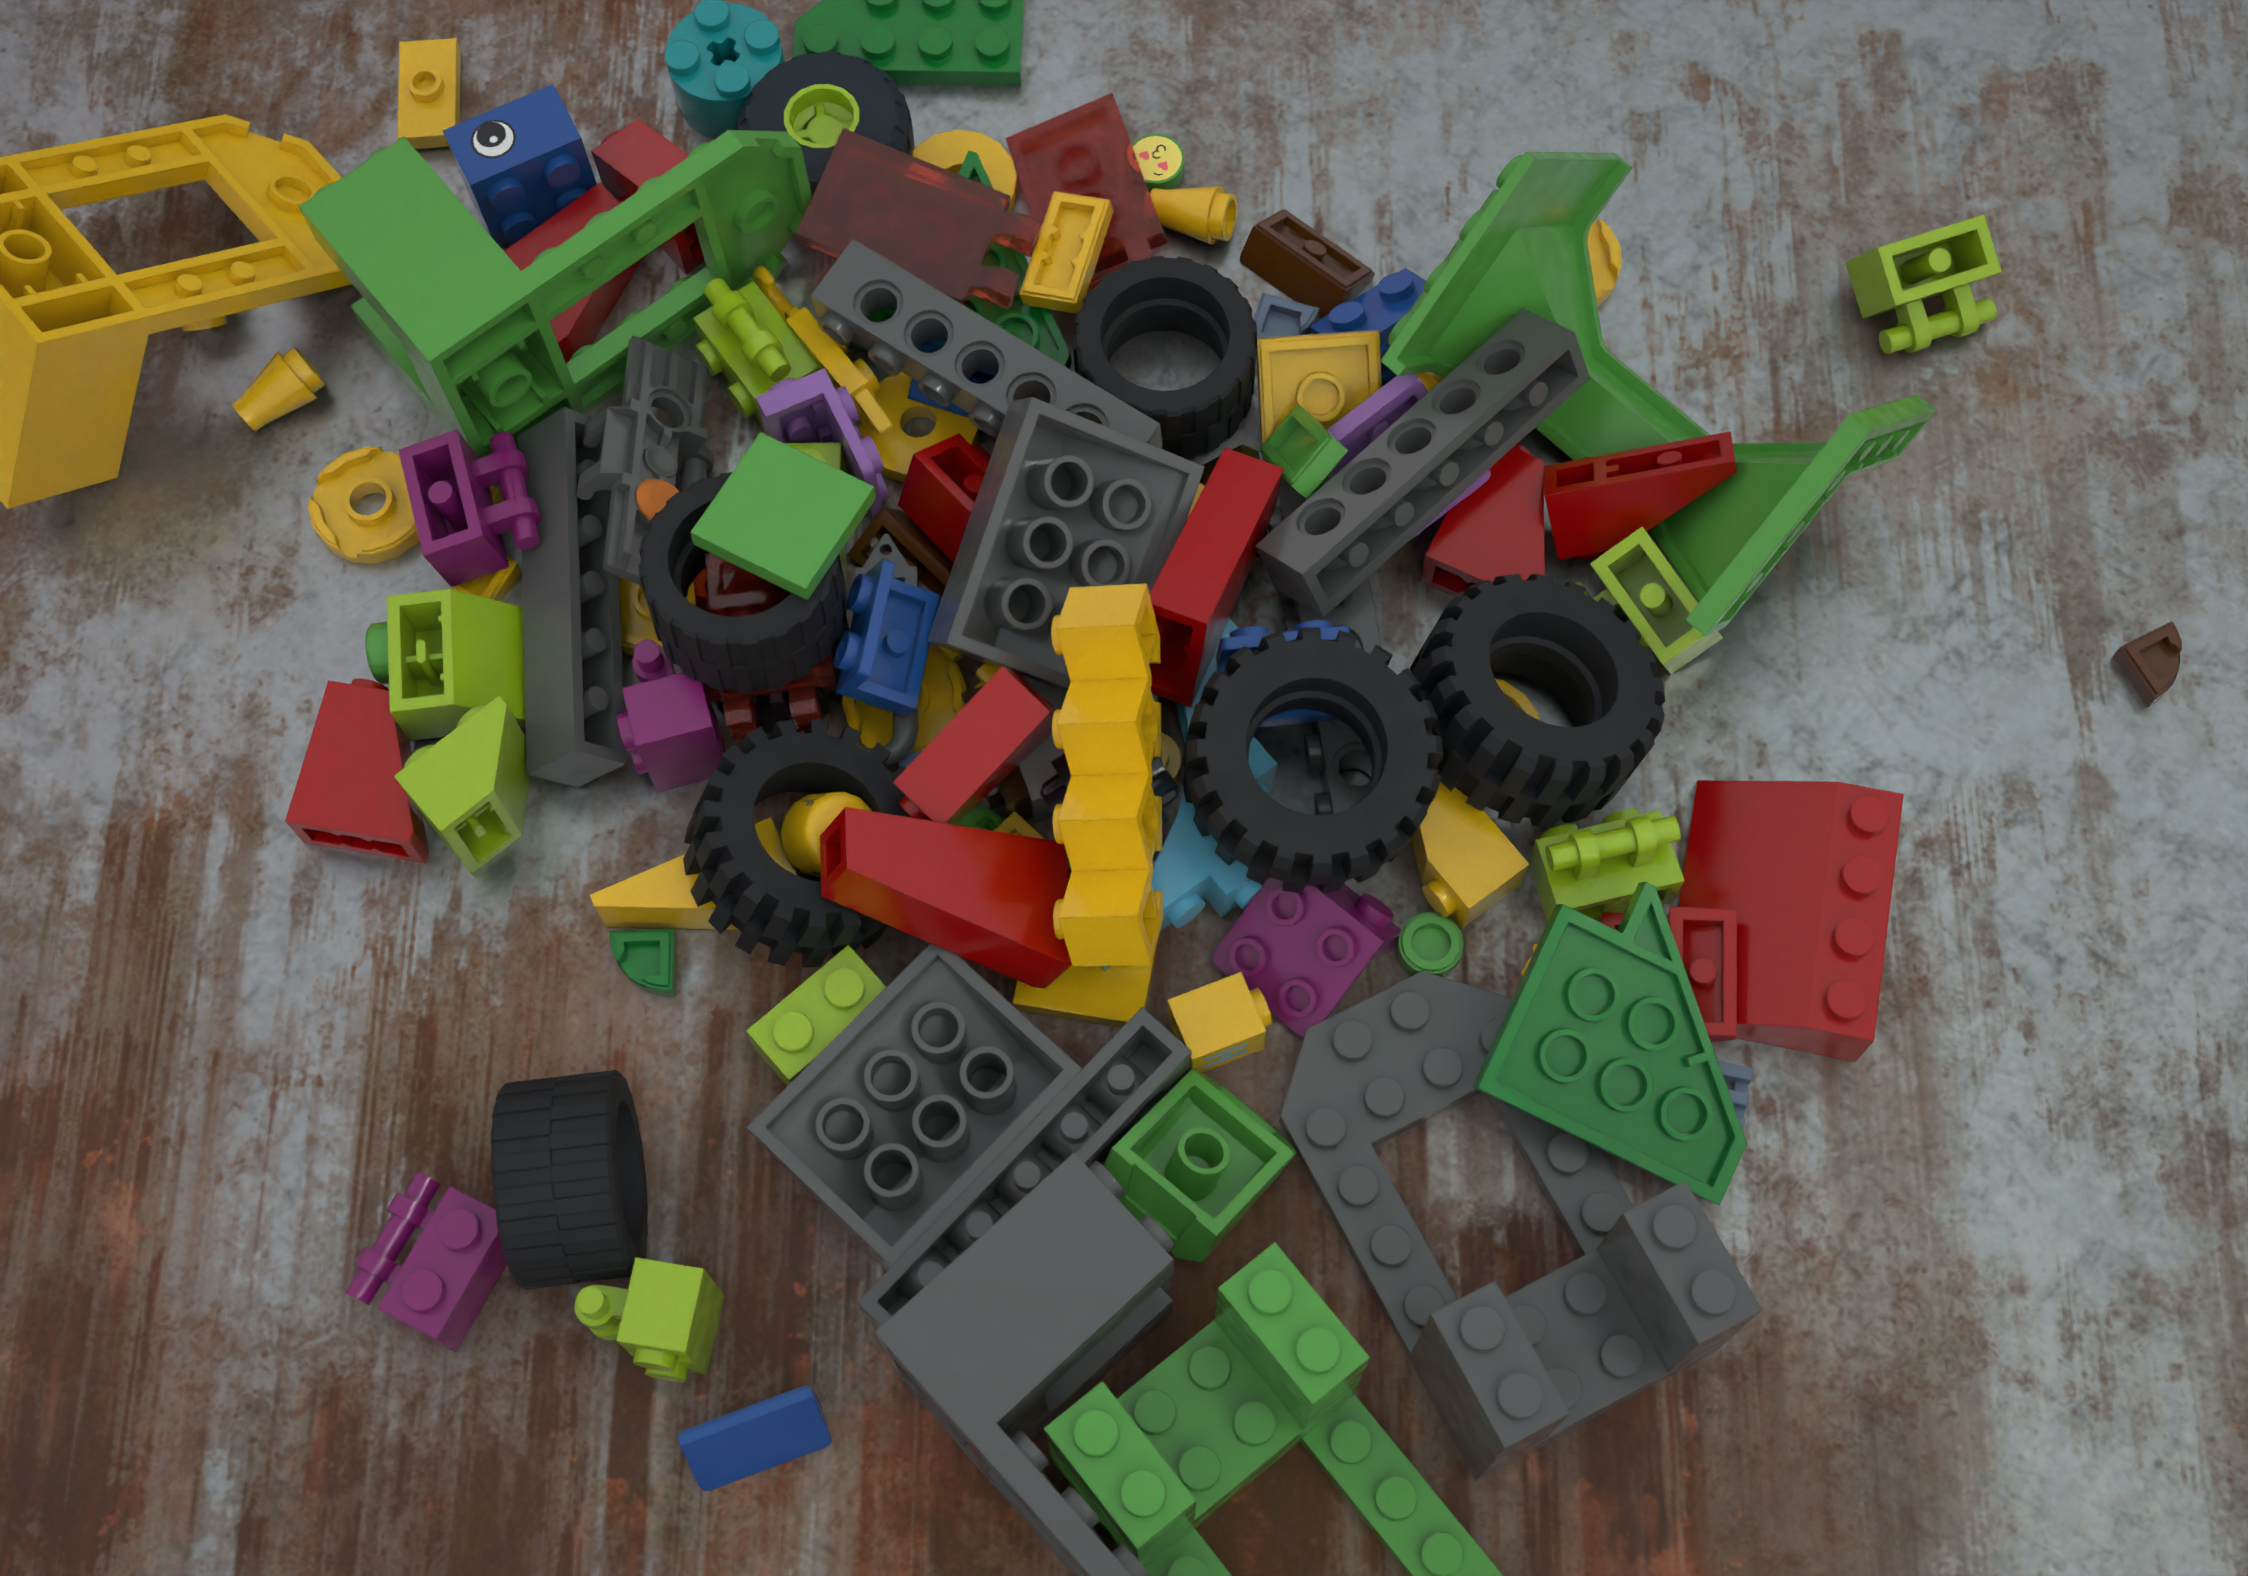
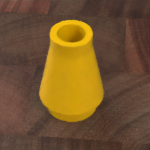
M1222 186L1168 190L1153 188L1147 202V221L1150 224L1161 225L1207 244L1214 245L1217 240L1229 241L1233 234L1237 218V198L1235 194L1225 193Z
M293 346L285 354L277 351L242 396L232 403V406L240 417L257 432L264 425L318 399L319 397L316 392L325 386L326 382L306 357Z

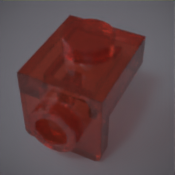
M712 553L705 554L709 598L705 600L706 612L721 616L741 617L766 611L779 604L777 585Z

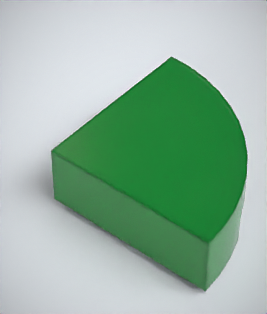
M674 929L609 931L613 955L630 981L651 994L676 997L677 934Z

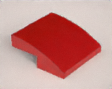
M1670 907L1666 918L1710 1041L1712 1043L1736 1040L1737 909ZM1602 912L1600 923L1617 930L1625 913Z

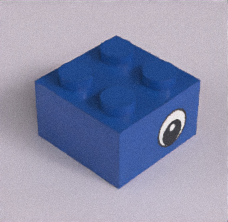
M554 84L443 130L470 198L488 234L500 248L516 243L597 185L582 138Z

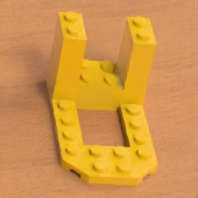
M224 114L0 157V501L7 509L118 478L149 334L352 284L316 241L298 207L312 198L323 186L335 183L342 178L309 141L285 133L281 142L249 132L251 122ZM205 180L260 242L117 275L61 210Z

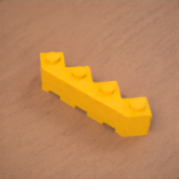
M1147 583L1070 587L1061 614L1054 616L1051 626L1053 649L1057 655L1064 656L1070 678L1062 709H1056L1053 714L1052 736L1056 748L1064 749L1071 774L1063 803L1056 804L1054 808L1053 833L1056 842L1064 844L1072 870L1064 899H1057L1054 906V930L1058 939H1065L1073 967L1150 966L1163 921V891H1153L1151 885L1154 852L1162 851V797L1155 796L1152 787L1153 774L1151 764L1153 757H1161V703L1154 702L1149 664H1160V634Z

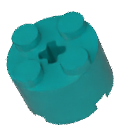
M724 0L700 1L696 5L694 12L683 18L673 29L665 50V62L678 107L684 119L692 129L712 139H716L727 130H737L738 113L742 109L744 98L749 95L754 85L768 71L778 64L785 63L779 31L776 25L761 12L751 7L726 3Z

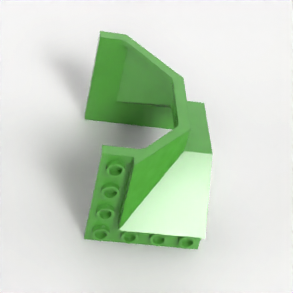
M1525 152L1523 156L1518 155L1514 157L1497 178L1496 186L1499 189L1493 190L1482 207L1465 223L1455 246L1445 260L1427 278L1423 292L1409 312L1392 329L1388 338V343L1391 346L1381 359V362L1397 376L1431 372L1445 378L1517 313L1525 309L1575 332L1590 375L1588 381L1535 427L1571 459L1579 460L1710 435L1607 349L1602 338L1588 250V233L1596 218L1633 167L1615 153ZM1919 395L1850 413L1828 442L1733 443L1737 472L1650 529L1698 601L1696 607L1685 620L1704 636L1725 628L1846 477L1897 460L1937 410Z

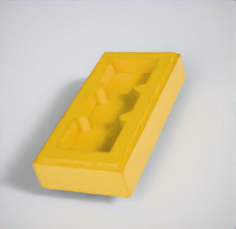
M457 38L399 42L397 139L400 140L405 137L415 149L449 147L443 130L460 123L461 49Z
M1053 191L1019 293L1024 305L1076 314L1081 310L1083 299L1088 292L1114 212L1110 200Z

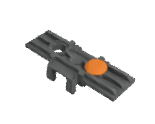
M633 335L628 345L622 406H607L604 410L593 416L585 426L584 445L593 448L598 446L600 440H602L601 456L598 462L587 468L580 475L577 497L582 500H589L596 491L608 490L612 492L610 495L603 570L642 586L638 567L641 563L639 552L641 541L646 536L649 530L648 524L655 513L660 512L665 507L666 501L679 492L675 488L676 472L682 474L679 492L681 493L691 487L692 483L703 478L706 479V476L713 470L714 456L708 448L702 446L708 438V430L703 428L709 368ZM651 407L660 408L667 412L674 422L673 428L660 423L654 416Z

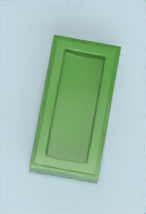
M1299 404L1297 407L1294 406L1263 443L1259 451L1269 463L1284 468L1282 477L1306 499L1310 497L1348 452L1316 418Z

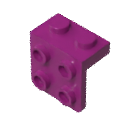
M1268 877L1262 889L1254 896L1214 951L1213 962L1227 977L1241 972L1249 991L1259 988L1266 1000L1269 1011L1297 1035L1305 1037L1308 1028L1329 1018L1371 960L1390 952L1398 941L1401 929L1391 922L1394 914L1384 903L1367 893H1362L1359 896L1346 884L1343 885L1341 890L1321 893L1319 885H1306L1302 893L1282 891L1283 881Z

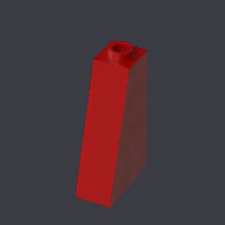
M1224 448L1150 592L1160 634V664H1149L1152 678V694L1188 707L1192 706L1257 554L1255 545L1263 539L1275 511L1284 468Z

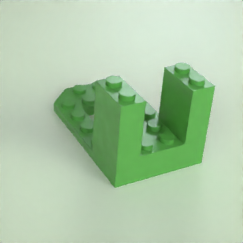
M727 130L713 141L698 145L685 160L660 177H653L644 182L634 195L609 212H602L594 216L584 229L559 246L548 248L541 252L534 259L533 263L522 271L513 263L405 137L386 149L376 151L365 163L335 183L323 186L312 198L298 206L316 241L363 296L352 304L351 308L366 337L446 432L457 429L479 458L492 454L489 440L497 433L508 432L513 434L516 448L519 450L520 434L563 407L586 414L623 388L628 345L633 335L670 352L676 351L696 337L698 333L693 318L713 306L704 294V288L710 281L716 278H723L732 291H738L753 281L752 274L758 266L766 267L776 281L788 262L781 254L793 233L795 235H804L816 216L802 147L788 132ZM694 222L706 267L691 277H685L675 282L663 297L644 310H638L626 316L618 328L595 344L583 346L573 354L568 363H565L550 321Z
M1275 1242L1218 1287L1215 1320L1116 1399L1102 1381L1044 1428L1055 1467L1069 1485L1076 1490L1100 1518L1099 1524L1116 1546L1122 1543L1151 1576H1232L1195 1528L1299 1442L1302 1443L1408 1576H1503L1356 1397L1355 1391L1370 1357Z

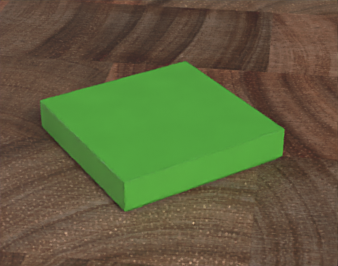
M760 432L690 532L694 545L809 600L876 500L875 487Z

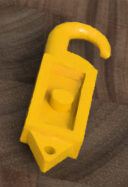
M756 267L752 274L753 281L818 362L821 369L825 368L834 388L838 389L842 386L847 388L859 416V421L857 422L861 427L865 429L870 426L880 435L892 428V423L880 408L874 395L881 388L880 384L865 361L859 358L852 363L845 354L849 351L848 346L842 345L826 335L818 326V321L806 307L799 309L797 306H793L777 287L773 275L766 267Z

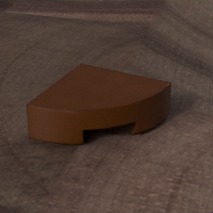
M2171 621L2121 646L2113 655L2148 707L2161 699L2174 684L2180 665L2182 641L2176 626Z

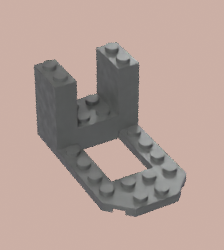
M1421 971L1307 1029L1279 1122L1477 1482L1713 1355L1762 1311V1308L1686 1180L1634 1207L1601 1149L1487 1095L1580 1258L1504 1297L1496 1281H1493L1458 1300L1373 1147L1481 1092L1472 1088L1511 1004L1512 998Z
M1075 1153L1069 1156L879 1327L875 1334L901 1381L1074 1576H1151L1122 1543L1112 1552L1104 1545L1103 1540L1093 1529L1100 1521V1518L1071 1486L1061 1494L1057 1492L1055 1486L1042 1472L1050 1463L1033 1443L1044 1433V1428L1075 1404L1173 1313V1300L1167 1293L1173 1289V1285L1168 1278L1174 1274V1259L1168 1252L1174 1247V1243L1160 1225L1149 1215L1144 1214L1137 1220L1118 1200L1125 1194L1123 1188L1101 1163L1095 1161L1090 1167H1087Z

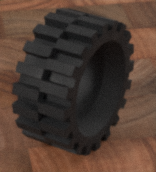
M794 719L778 721L769 738L763 729L759 727L746 734L740 748L733 744L723 754L716 770H713L687 826L684 843L690 844L683 858L685 875L699 874L690 892L698 907L710 901H713L716 905L708 922L720 934L732 924L742 932L735 944L736 947L751 955L757 942L771 947L767 962L783 966L786 965L793 952L801 953L802 968L820 967L830 950L833 956H836L847 945L855 952L861 944L865 949H868L880 938L889 925L821 897V881L799 877L776 863L766 852L758 838L754 824V807L768 797L779 793L797 792L809 795L844 791L860 797L873 812L911 817L899 804V801L905 794L893 783L906 769L905 766L891 773L884 766L891 755L889 750L878 742L870 753L857 746L862 732L845 726L839 738L828 736L829 721L811 719L804 733H797Z

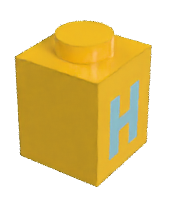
M1241 972L1167 1000V1019L1173 1034L1192 1051L1191 1069L1195 1068L1203 1073L1264 1049L1266 1039L1265 1027L1272 1025V1017L1261 990L1255 988L1249 991Z

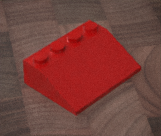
M1697 780L1694 787L1682 875L1685 881L1679 890L1677 907L1737 909L1736 1039L1856 1062L1874 1042L1904 794L1843 782Z

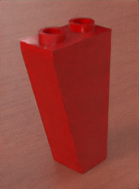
M845 807L820 835L821 897L1031 987L1045 989L1072 965L1065 939L1057 938L1053 924L1055 903L1057 899H1064L1072 872L1067 866V853L1064 844H1058L1053 840Z

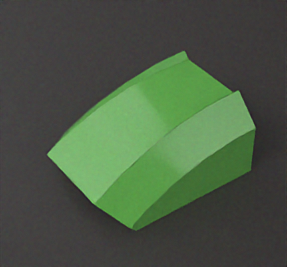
M1192 1068L1111 1148L1103 1166L1123 1188L1125 1194L1118 1200L1137 1220L1144 1214L1149 1215L1167 1233L1174 1243V1247L1171 1249L1174 1258L1203 1262L1263 1195L1297 1152L1280 1131L1224 1085L1199 1070Z

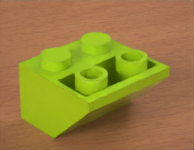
M453 589L386 596L390 713L409 741L445 737L456 729L457 723L465 713L476 706L487 705L497 696H500L508 705L520 728L526 727L523 607Z
M497 696L487 705L476 706L465 713L457 723L456 729L435 745H427L414 752L406 761L404 768L394 775V778L427 824L471 875L522 836L531 775H527L526 737L508 705L500 696Z

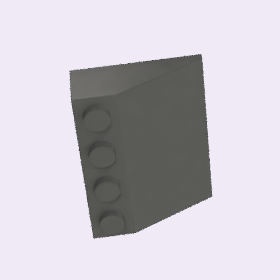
M1034 397L1010 401L927 642L998 668L1004 666L1022 676L1068 690L1070 684L1069 674L1064 656L1057 655L1053 649L1051 626L1054 616L1061 614L1069 588L1147 583L1150 594L1185 526L1205 466Z
M930 943L746 1128L835 1221L888 1271L1082 1068L957 954Z

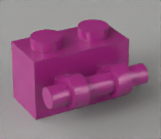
M457 429L398 450L423 556L450 587L509 567L501 533L512 532L516 548L519 550H530L540 544L537 526L541 522V516L537 501L528 495L525 479L529 475L525 454L517 450L514 436L511 433L501 432L493 435L489 440L492 454L482 458L478 457ZM499 484L504 501L494 505L489 486Z
M642 640L635 646L632 659V667L638 680L642 683L622 688L627 711L616 714L626 751L631 752L637 774L648 772L657 793L709 780L726 750L718 718L703 682L699 680L694 681L683 674V672L676 674L673 663L665 654L663 647L653 640Z
M417 1172L405 1193H396L386 1211L391 1216L372 1248L364 1247L355 1261L354 1266L359 1268L345 1293L366 1305H370L382 1283L390 1285L378 1309L401 1325L456 1353L506 1268L507 1262L502 1251L495 1209L449 1186L436 1210L432 1211L427 1207L441 1185L426 1175ZM417 1228L422 1233L404 1264L401 1266L395 1263L414 1229Z

